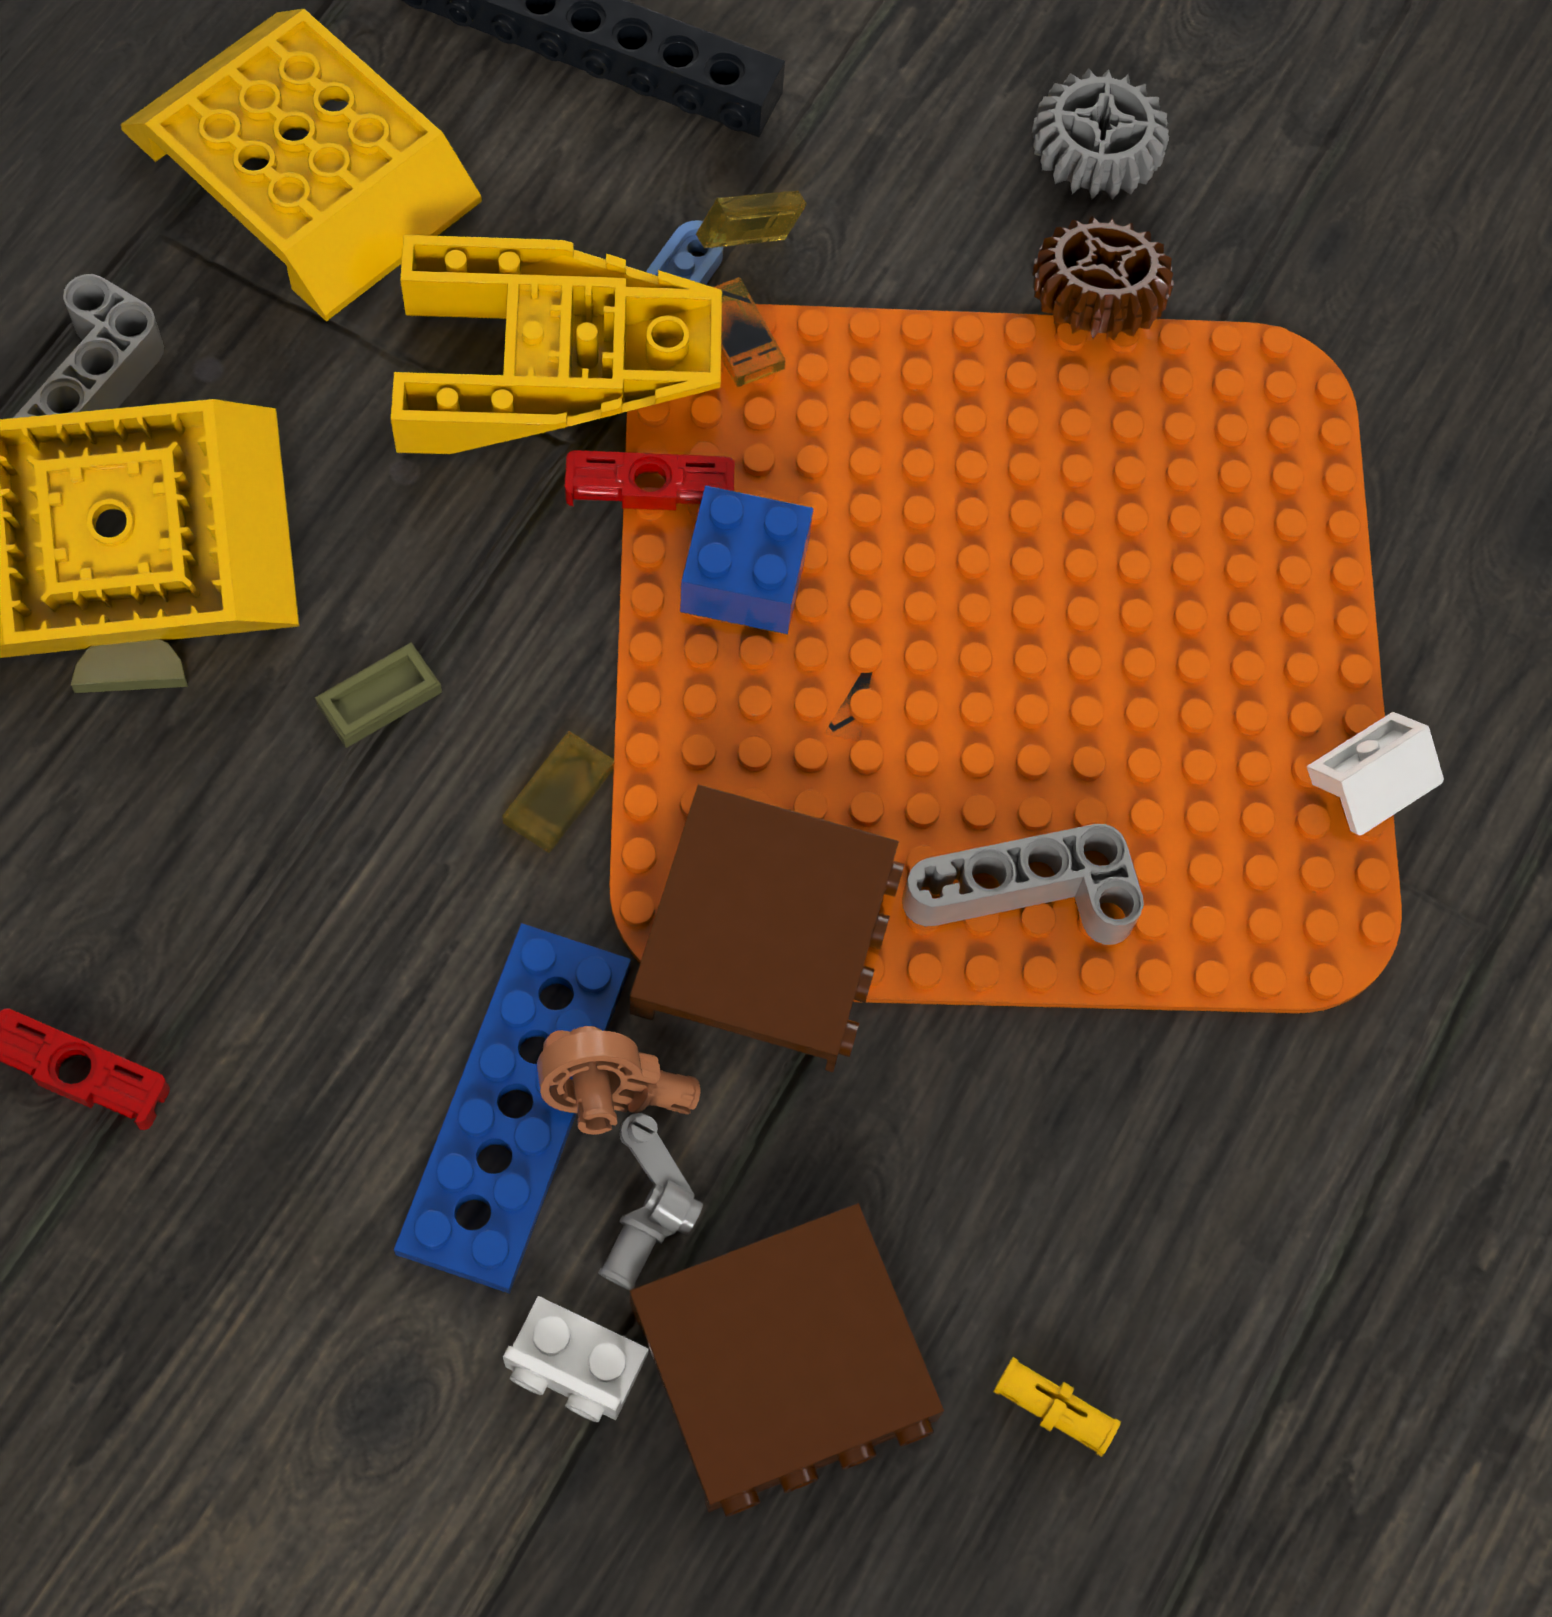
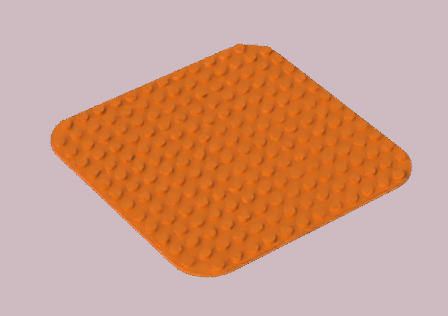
M722 303L723 322H721V332L723 324L725 328L728 311L729 315L730 311L731 315L733 311V316L734 312L735 316L737 313V317L739 313V318L740 314L741 318L743 314V319L744 315L745 319L747 316V320L749 316V321L750 317L751 321L753 318V322L755 318V323L757 319V324L758 320L759 324L761 320V325L763 323L772 342L733 357L728 356L722 342L720 388L627 411L625 452L731 457L735 462V492L814 508L810 539L788 634L680 612L681 581L700 504H676V511L623 509L610 856V904L616 928L634 958L641 963L699 784L899 841L894 861L904 863V868L896 896L884 894L879 913L890 916L881 949L869 947L864 966L875 969L866 1003L1311 1013L1339 1006L1368 988L1390 961L1397 946L1401 930L1402 904L1394 815L1363 835L1351 832L1340 797L1312 785L1307 770L1309 764L1385 717L1358 411L1353 391L1335 362L1324 351L1300 335L1283 327L1262 323L1156 319L1153 321L1150 329L1138 328L1134 337L1120 331L1115 340H1113L1107 333H1098L1092 339L1091 333L1082 329L1072 334L1071 324H1055L1054 315ZM774 347L777 348L776 350L763 354L761 356L758 355V353H761ZM750 356L752 357V359H750V360H748V361H745V362H743V363L737 364V365H735V366L733 365V363H735V362H737V361L743 360V359L748 358V357H750ZM649 471L640 474L635 479V483L640 489L652 492L662 488L665 480L660 474ZM872 672L868 688L862 689L861 687V690L852 694L850 701L849 699L847 701V695H849L860 674ZM850 716L855 719L834 732L829 727L831 722L835 726ZM1092 824H1106L1117 829L1127 843L1144 904L1141 915L1130 935L1124 941L1115 945H1104L1094 941L1085 931L1075 897L937 926H922L914 923L907 917L903 909L902 897L911 869L919 861L926 858ZM1084 852L1086 858L1092 864L1098 866L1109 864L1107 858L1100 852ZM1033 862L1028 864L1031 871L1038 876L1051 877L1055 875L1052 868L1045 863ZM978 873L973 876L975 882L983 888L994 889L1000 886L997 879L987 873ZM954 879L953 884L958 883V880ZM929 887L921 888V890H929V892L931 893ZM931 893L932 898H940V894L934 895ZM1112 903L1100 904L1103 913L1113 919L1125 918L1124 912L1117 905Z

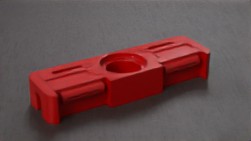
M573 450L566 457L565 499L566 503L570 506H573L574 499L622 501L623 509L676 511V504H701L705 485L734 491L735 462L731 457ZM651 471L660 474L664 478L665 484L657 491L648 492L640 489L636 485L635 479L640 474Z
M6 1008L0 1011V1062L33 1075L32 1078L38 1086L91 1109L94 1103L128 1118H136L134 1122L140 1130H147L152 1126L157 1117L154 1111L156 1103H164L170 1092V1086L163 1075L12 1009ZM73 1055H83L91 1060L90 1073L81 1082L69 1084L60 1080L59 1069L65 1059Z

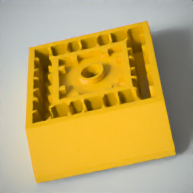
M208 399L0 419V658L88 649L91 646L156 639L166 641L300 626L276 408ZM109 509L120 510L125 513L127 518L125 529L115 537H103L96 530L98 517Z

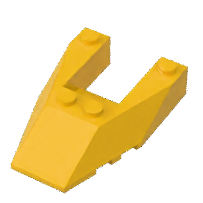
M428 235L403 236L400 280L406 316L506 319L503 375L394 372L391 424L396 453L454 454L549 432L720 388L722 290L660 270H658L657 276L626 266L625 259L606 254V259L574 250L573 243L565 240Z

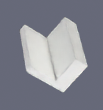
M1391 712L1307 766L1312 785L1340 797L1350 831L1357 835L1365 834L1442 784L1444 780L1429 726L1395 712Z

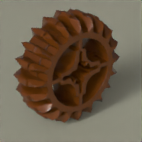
M1091 216L1087 224L1072 220L1068 228L1056 227L1053 235L1044 238L1043 245L1039 248L1038 258L1034 261L1032 272L1034 276V297L1040 300L1042 312L1053 313L1055 324H1071L1072 334L1082 329L1089 331L1092 339L1098 333H1107L1111 339L1115 340L1120 331L1134 337L1138 328L1150 329L1153 321L1156 318H1161L1163 311L1167 307L1174 284L1172 280V258L1164 254V244L1151 242L1150 232H1135L1133 223L1120 226L1115 224L1113 217L1108 223H1099L1093 216Z

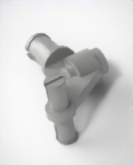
M635 1113L625 1118L621 1124L619 1134L622 1143L629 1147L654 1186L650 1190L643 1207L622 1215L619 1222L624 1226L603 1268H600L598 1272L604 1278L628 1290L634 1289L635 1282L655 1243L662 1244L666 1237L673 1235L676 1231L687 1236L697 1221L703 1207V1203L694 1199L693 1191L659 1137L656 1121L643 1113Z

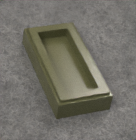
M411 642L315 697L318 708L345 748H348L442 693L441 684Z

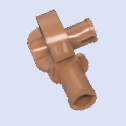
M593 1026L579 1027L571 1032L557 1030L551 1033L544 1041L543 1052L537 1060L540 1093L543 1100L557 1110L578 1113V1129L586 1134H603L612 1130V1125H617V1115L614 1110L622 1112L629 1110L631 1113H640L650 1105L666 1108L681 1114H690V1109L694 1110L700 1098V1084L695 1077L660 1070L658 1058L654 1055L639 1052L635 1042L627 1036L616 1032L602 1031Z

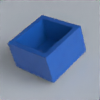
M705 485L681 581L680 612L788 634L810 539L814 508Z

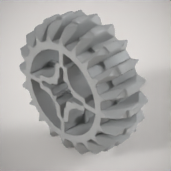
M1088 68L1082 79L1070 73L1067 79L1064 80L1063 85L1054 83L1052 89L1049 90L1048 96H1044L1043 100L1039 103L1037 117L1034 118L1032 132L1034 133V154L1041 156L1042 171L1054 170L1055 184L1066 180L1069 181L1072 194L1080 189V187L1088 189L1092 199L1099 191H1105L1113 200L1119 193L1120 188L1132 194L1134 189L1137 188L1138 183L1145 185L1148 183L1154 171H1157L1158 167L1161 166L1165 156V150L1169 141V130L1166 128L1168 124L1167 113L1159 111V97H1146V84L1136 87L1130 85L1129 74L1121 80L1112 78L1109 69L1102 77H1096Z

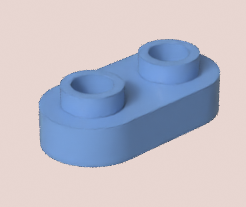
M699 220L686 222L676 229L646 272L658 276V270L706 285L722 262L723 236L711 223ZM698 251L704 253L705 255L701 257H695L690 253Z

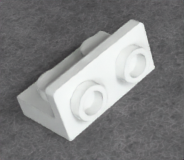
M538 1296L513 1346H508L503 1360L505 1367L513 1371L509 1379L517 1385L539 1395H543L546 1387L569 1398L565 1405L568 1409L584 1418L599 1422L602 1414L614 1420L617 1419L648 1355L649 1349Z

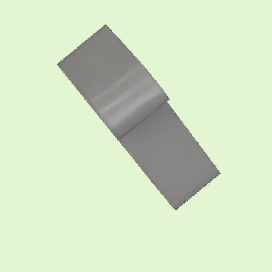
M84 274L72 279L64 289L63 299L76 334L82 341L13 418L61 414L68 409H74L68 412L73 413L118 408L163 355L164 344L152 309L143 301L103 277L95 274ZM141 333L140 335L130 337L133 334ZM107 371L106 373L96 375L99 372Z
M1092 824L926 858L919 861L911 869L902 897L903 909L907 917L914 923L922 926H937L1075 897L1085 931L1094 941L1104 945H1115L1124 941L1130 935L1144 906L1143 895L1127 843L1117 829L1106 824ZM1084 852H1100L1107 858L1109 864L1106 866L1092 864L1086 858ZM1033 862L1045 863L1052 868L1055 875L1051 877L1038 876L1031 871L1028 864ZM978 873H987L997 879L1000 886L994 889L983 888L975 882L973 876ZM954 879H957L958 883L953 884ZM929 887L931 893L934 895L940 894V898H932L929 890H921V888ZM1112 903L1117 905L1124 912L1125 918L1113 919L1103 913L1100 904Z

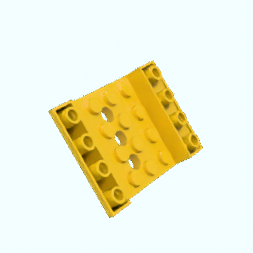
M305 9L275 13L121 124L122 131L155 162L168 154L287 266L291 289L326 322L402 264L404 235L438 236L482 202L481 194L443 132ZM330 100L348 103L340 111L332 112L322 108ZM290 129L306 130L309 132L305 138L296 141L287 140L282 137ZM251 158L269 161L260 170L252 171L242 167Z

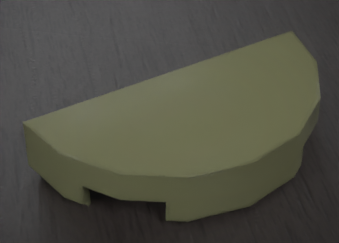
M161 639L91 646L75 665L71 682L74 693L188 687L181 659L171 646Z

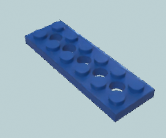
M521 923L394 1247L395 1255L510 1294L577 1114L557 1110L543 1100L540 1093L537 1064L525 1061L519 1054L520 1047L531 1037H543L546 1039L557 1030L571 1032L579 1027L593 1026L602 1031H607L630 971L631 959ZM561 984L572 991L573 999L564 1009L551 1010L546 1008L539 999L542 991L550 985ZM513 1090L526 1092L533 1100L531 1110L520 1118L507 1117L498 1108L501 1098ZM490 1145H502L512 1154L510 1165L500 1173H487L477 1163L481 1151ZM479 1200L487 1204L491 1209L490 1219L482 1228L467 1230L457 1223V1211L467 1201Z

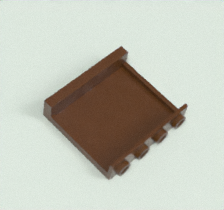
M698 784L630 994V1014L653 1020L657 1010L827 1059L825 1070L834 1072L839 1054L850 1057L859 1027L858 1022L848 1020L854 1000L866 1002L875 969L864 966L869 947L881 949L890 916L879 913L884 894L896 896L903 872L904 863L894 861L899 841Z
M859 1203L629 1290L632 1311L637 1324L641 1325L704 1492L708 1513L721 1507L726 1517L745 1511L761 1502L758 1496L759 1492L781 1484L784 1493L807 1486L819 1479L816 1469L838 1460L842 1470L857 1466L877 1456L874 1446L893 1438H897L900 1447L919 1441L934 1433L931 1423L938 1421L944 1412Z

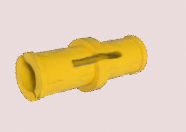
M1014 1357L1010 1360L993 1391L1041 1419L1039 1425L1048 1431H1051L1053 1427L1059 1429L1094 1450L1100 1457L1108 1449L1121 1424L1120 1420L1113 1419L1073 1395L1074 1387L1065 1382L1058 1386L1021 1364Z

